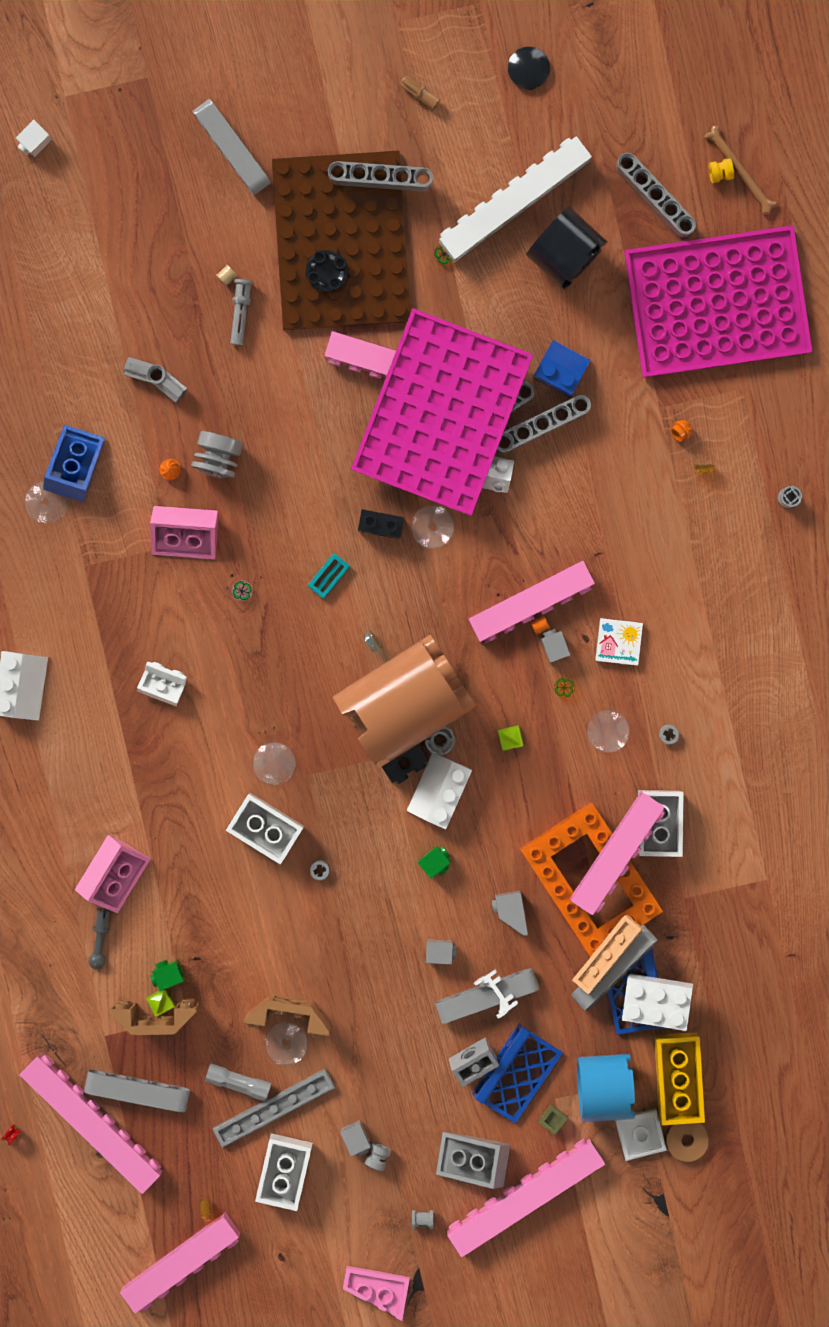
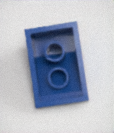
M64 425L44 477L43 490L84 503L105 437Z

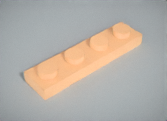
M624 915L572 981L587 994H591L643 928L630 916Z

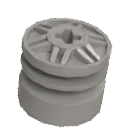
M200 431L197 445L204 448L205 453H194L195 457L203 459L202 463L192 461L191 467L210 476L235 478L236 473L227 470V467L237 468L238 464L229 459L230 456H241L244 443L223 435Z

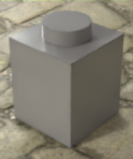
M556 629L543 633L544 638L540 640L549 663L570 656L562 631L556 632Z
M427 939L426 963L452 964V959H456L457 946H453L452 940Z
M361 1120L341 1128V1136L351 1156L356 1154L358 1157L368 1152V1148H371V1142Z

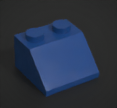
M553 340L533 378L571 398L590 359Z

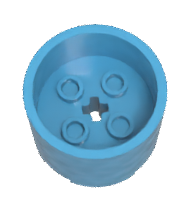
M630 1054L577 1057L578 1098L582 1122L632 1120L635 1118V1112L631 1111V1106H634L635 1103L633 1070L627 1065V1062H631Z

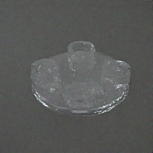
M613 710L598 712L591 718L587 727V736L590 743L597 750L606 753L620 750L627 743L630 735L629 724L625 717Z
M278 742L267 743L260 747L253 759L255 774L261 781L270 785L286 782L293 775L296 767L292 751L284 744Z

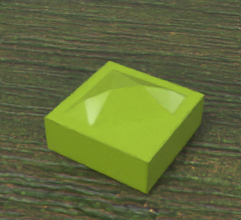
M519 725L498 730L502 751L523 746Z
M167 989L157 991L146 997L156 1017L175 1007Z

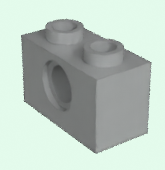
M486 1038L449 1058L451 1070L462 1087L499 1066L496 1053Z

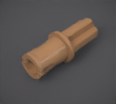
M406 75L400 83L404 89L415 96V100L419 99L432 110L436 108L441 100L427 90L426 85L422 86L409 75Z

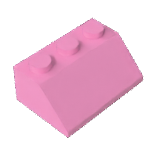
M162 506L153 507L150 522L152 555L215 559L218 511Z
M108 835L75 890L87 901L118 913L149 863L150 858L125 842Z

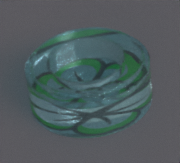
M371 630L364 634V639L373 652L382 649L378 639Z

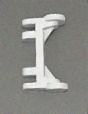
M493 970L486 976L480 977L474 984L475 986L483 984L493 988L500 998V1010L496 1015L497 1018H500L508 1010L516 1006L518 1002L516 1000L509 1005L508 1001L514 998L511 993L504 998L496 986V983L502 980L499 975L492 980L491 976L497 973L496 970Z

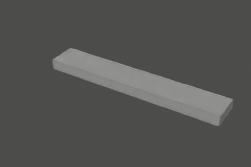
M325 1068L266 1099V1101H262L213 1127L212 1130L223 1148L333 1090L335 1085Z

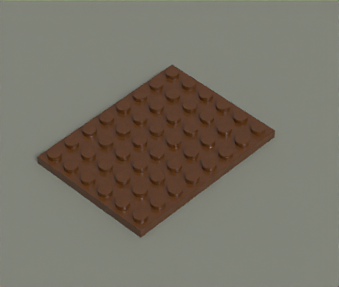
M399 150L272 159L283 330L403 323L408 321L410 303L402 190L335 185L330 181L328 175L330 164L337 161L400 166ZM335 169L332 172V175L336 178H340L344 174L341 169ZM358 170L353 176L356 179H362L365 173ZM378 172L375 175V179L378 181H383L387 177L384 172ZM401 174L396 177L399 182H401ZM316 251H334L345 258L348 267V277L344 285L338 290L330 293L320 292L314 289L308 282L306 265Z

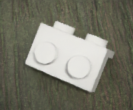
M494 457L482 488L507 493L514 460Z
M147 662L137 687V692L177 707L186 686L187 677L182 672L177 670L171 671L159 663Z

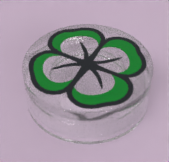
M239 580L232 586V596L238 601H247L253 595V587L249 582Z

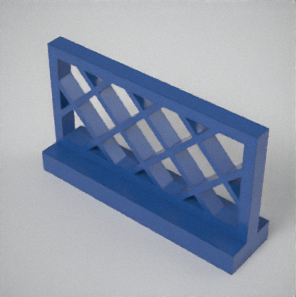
M652 948L633 966L629 974H632L636 968L644 976L658 978ZM623 976L625 980L620 988L613 986L608 991L617 1035L653 1028H665L638 1023L639 1026H634L635 1022H633L630 1027L621 1029L619 1019L623 1015V1009L615 1004V998L619 993L625 997L626 993L621 989L627 982L628 976Z
M519 1023L497 1055L499 1066L484 1074L472 1095L475 1100L482 1104L484 1103L516 1123L563 1052ZM531 1037L536 1040L537 1048L526 1051L525 1043ZM551 1050L555 1052L551 1060L543 1062L541 1051ZM538 1052L540 1063L528 1065L527 1055ZM524 1056L525 1066L514 1068V1059ZM541 1067V1076L531 1079L529 1069ZM526 1070L528 1080L517 1083L515 1072ZM512 1073L514 1084L502 1086L501 1078L503 1075ZM529 1084L530 1092L528 1095L519 1097L518 1087ZM515 1088L516 1098L505 1100L503 1090ZM500 1091L502 1101L492 1103L487 1100L491 1093ZM517 1102L518 1110L513 1116L507 1112L506 1104Z

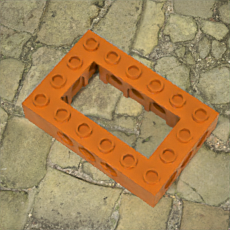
M592 802L520 848L590 957L624 915L630 916L641 926L663 912L630 860L627 863L629 866L623 877L619 875L617 881L632 902L631 906L626 909L622 908L620 913L608 921L605 919L603 924L596 927L588 913L570 900L574 892L551 856L585 834L589 836L598 852L602 851L612 836V832Z

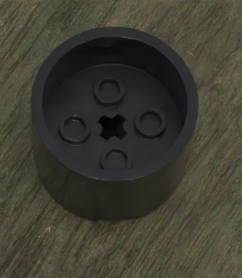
M569 206L544 230L530 247L526 256L565 290L572 284V280L582 274L602 251L600 248L605 246L608 241Z

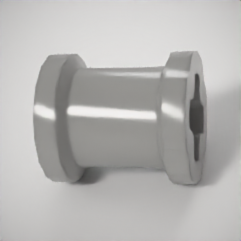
M412 1210V1229H416V1227H429L430 1230H433V1210L429 1212H416V1210Z

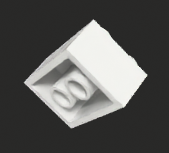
M638 790V795L642 791L665 807L663 809L665 814L660 822L657 823L655 821L651 827L653 832L648 840L645 841L643 839L639 845L641 850L638 855L682 857L683 792Z
M249 793L226 831L281 865L304 826L254 794Z
M629 974L622 1021L687 1031L693 984Z
M271 1133L255 1202L297 1211L313 1143Z

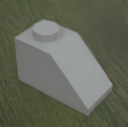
M520 890L496 894V900L492 901L493 912L498 913L501 920L522 935H528Z

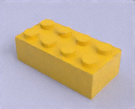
M697 1033L654 1035L659 1121L662 1125L705 1123L699 1035Z

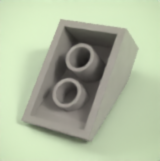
M443 1132L436 1175L492 1189L504 1187L511 1144Z

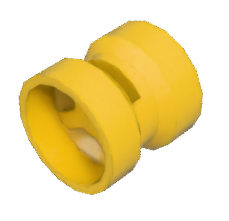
M730 158L724 159L720 163L716 161L709 162V176L712 184L718 183L722 179L727 181L734 179V168Z

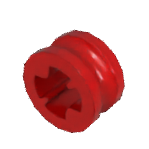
M13 1124L1 1140H6L8 1142L7 1145H10L22 1130L15 1129Z

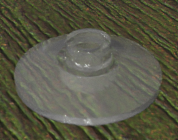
M44 481L33 485L27 492L25 507L32 519L40 523L50 524L58 521L65 514L68 499L67 497L43 490ZM43 498L49 500L48 505H42L41 501Z
M436 505L425 506L413 517L411 524L412 534L416 541L425 547H441L452 537L454 522L449 512L444 508ZM429 524H436L437 529L430 531L428 528Z
M284 1022L275 1025L270 1029L265 1039L267 1055L272 1061L280 1065L297 1063L303 1058L307 1050L308 1042L304 1031L293 1023ZM289 1039L291 1044L284 1046L283 1040Z

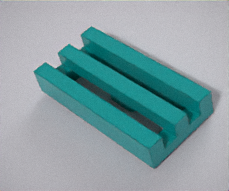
M333 553L307 586L325 599L351 566ZM334 559H336L338 562L316 588L314 584ZM342 564L344 568L324 593H322L320 590Z

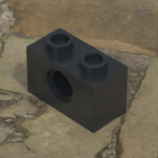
M362 509L358 532L400 540L404 517Z
M418 744L391 762L383 765L382 768L391 783L396 781L400 784L409 778L407 774L415 770L417 773L427 766L425 762L428 759ZM401 757H408L411 764L408 768L404 769L399 766L398 761Z

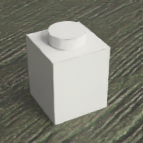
M35 120L16 137L20 143L18 145L20 150L26 155L30 153L34 158L52 140L50 135Z

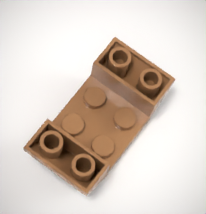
M273 994L250 1009L243 1023H247L248 1027L251 1028L265 1026L270 1009L274 1014L284 1015L285 1012H289L298 1018H306V1015H309L307 1033H312L311 1036L315 1038L329 1036L331 1024L314 1001Z
M193 998L182 999V1002H178L174 1008V1016H161V1019H152V1016H141L137 1020L136 1003H131L130 999H121L109 1009V1014L131 1035H175L197 1012L200 1002H195Z

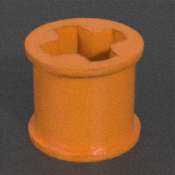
M544 615L530 621L536 636L550 630Z

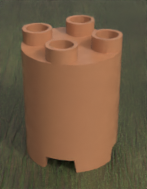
M431 635L418 641L333 696L342 715H346L352 725L356 726L361 733L358 740L378 768L391 762L476 708L475 703Z

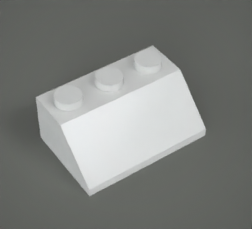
M9 651L1 652L0 716L39 720L48 657Z
M432 753L407 811L446 829L472 769Z

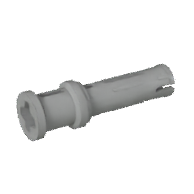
M235 279V297H232L235 307L230 344L243 345L247 306L251 303L250 290L254 282Z

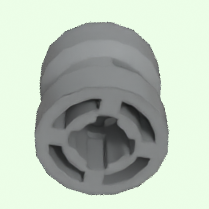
M788 486L778 494V502L784 508L795 507L802 500V493L795 486Z
M372 1142L370 1155L366 1157L364 1163L373 1169L384 1171L386 1167L385 1160L390 1156L392 1150L385 1145Z

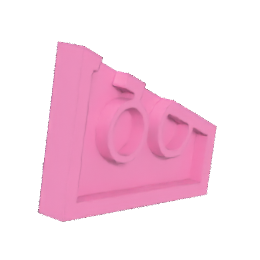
M347 1266L343 1289L364 1301L376 1305L382 1311H387L402 1321L410 1277Z

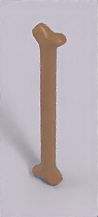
M713 125L711 132L706 133L704 139L714 141L724 156L732 160L733 168L760 202L762 214L769 215L771 209L777 206V201L767 199L720 136V127Z

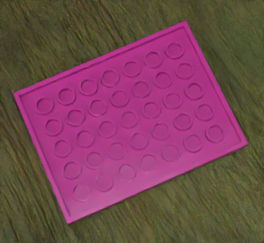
M794 225L624 250L642 378L812 353Z

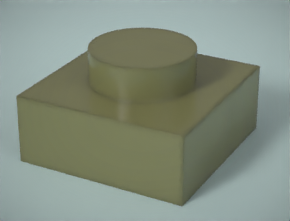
M550 1104L538 1119V1122L556 1135L568 1117Z

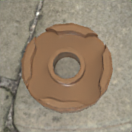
M701 1123L675 1124L666 1133L668 1150L680 1161L691 1162L698 1160L705 1154L708 1148L709 1137ZM688 1134L693 1137L690 1145L682 1144L681 1139L684 1135Z

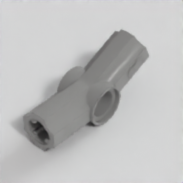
M128 357L123 375L155 385L175 403L185 395L188 388L169 374L162 366ZM156 370L162 371V378L158 381L152 380V374Z

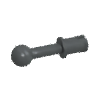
M97 908L96 923L92 929L96 932L94 953L90 955L88 963L93 969H101L105 965V957L102 951L105 933L110 931L108 923L111 910L106 908L103 911L102 908Z

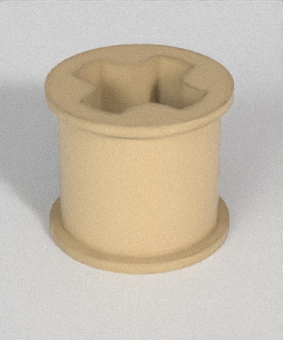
M227 264L224 269L216 274L226 287L236 277L238 278L236 273Z

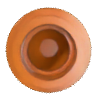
M686 420L676 421L670 432L678 442L686 441L692 434V426Z
M166 459L161 463L159 471L164 479L174 480L180 475L181 467L176 460Z

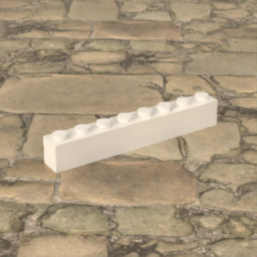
M577 136L572 140L568 138L559 145L561 147L555 153L553 150L547 153L542 158L543 162L539 165L536 163L526 169L527 174L521 178L517 176L508 183V188L504 191L502 189L496 191L491 196L492 200L488 203H480L474 209L476 212L470 216L464 215L457 221L458 225L453 229L448 227L440 234L439 244L454 263L591 161L592 156Z

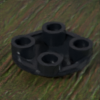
M535 47L518 49L512 54L508 62V75L510 79L523 89L534 90L536 87L541 86L547 80L550 73L548 57L542 50Z
M316 251L306 265L307 280L314 289L320 292L330 293L338 290L344 285L348 277V267L345 258L334 251Z

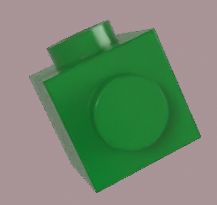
M436 845L422 856L417 863L432 879L437 874L443 875L450 868L448 865L451 862L448 858L451 855L444 846L439 848Z
M178 959L169 963L167 960L155 964L156 968L151 971L153 975H150L153 986H158L159 991L185 980Z

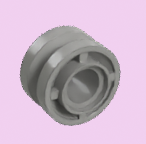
M449 725L425 739L428 750L436 755H444L453 749L455 735ZM438 734H443L446 740L438 744L434 741V737Z

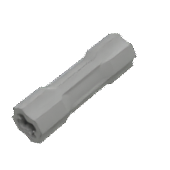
M212 1063L205 1078L207 1083L219 1087L223 1086L262 1101H266L271 1086L270 1082L229 1071Z

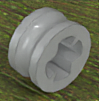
M668 724L660 729L659 737L665 744L670 745L677 742L679 732L676 727ZM673 729L674 738L670 737V740H665L664 731Z
M322 860L313 862L310 867L311 876L316 880L325 879L329 874L328 864ZM317 865H322V868L323 866L326 868L322 876L314 873Z

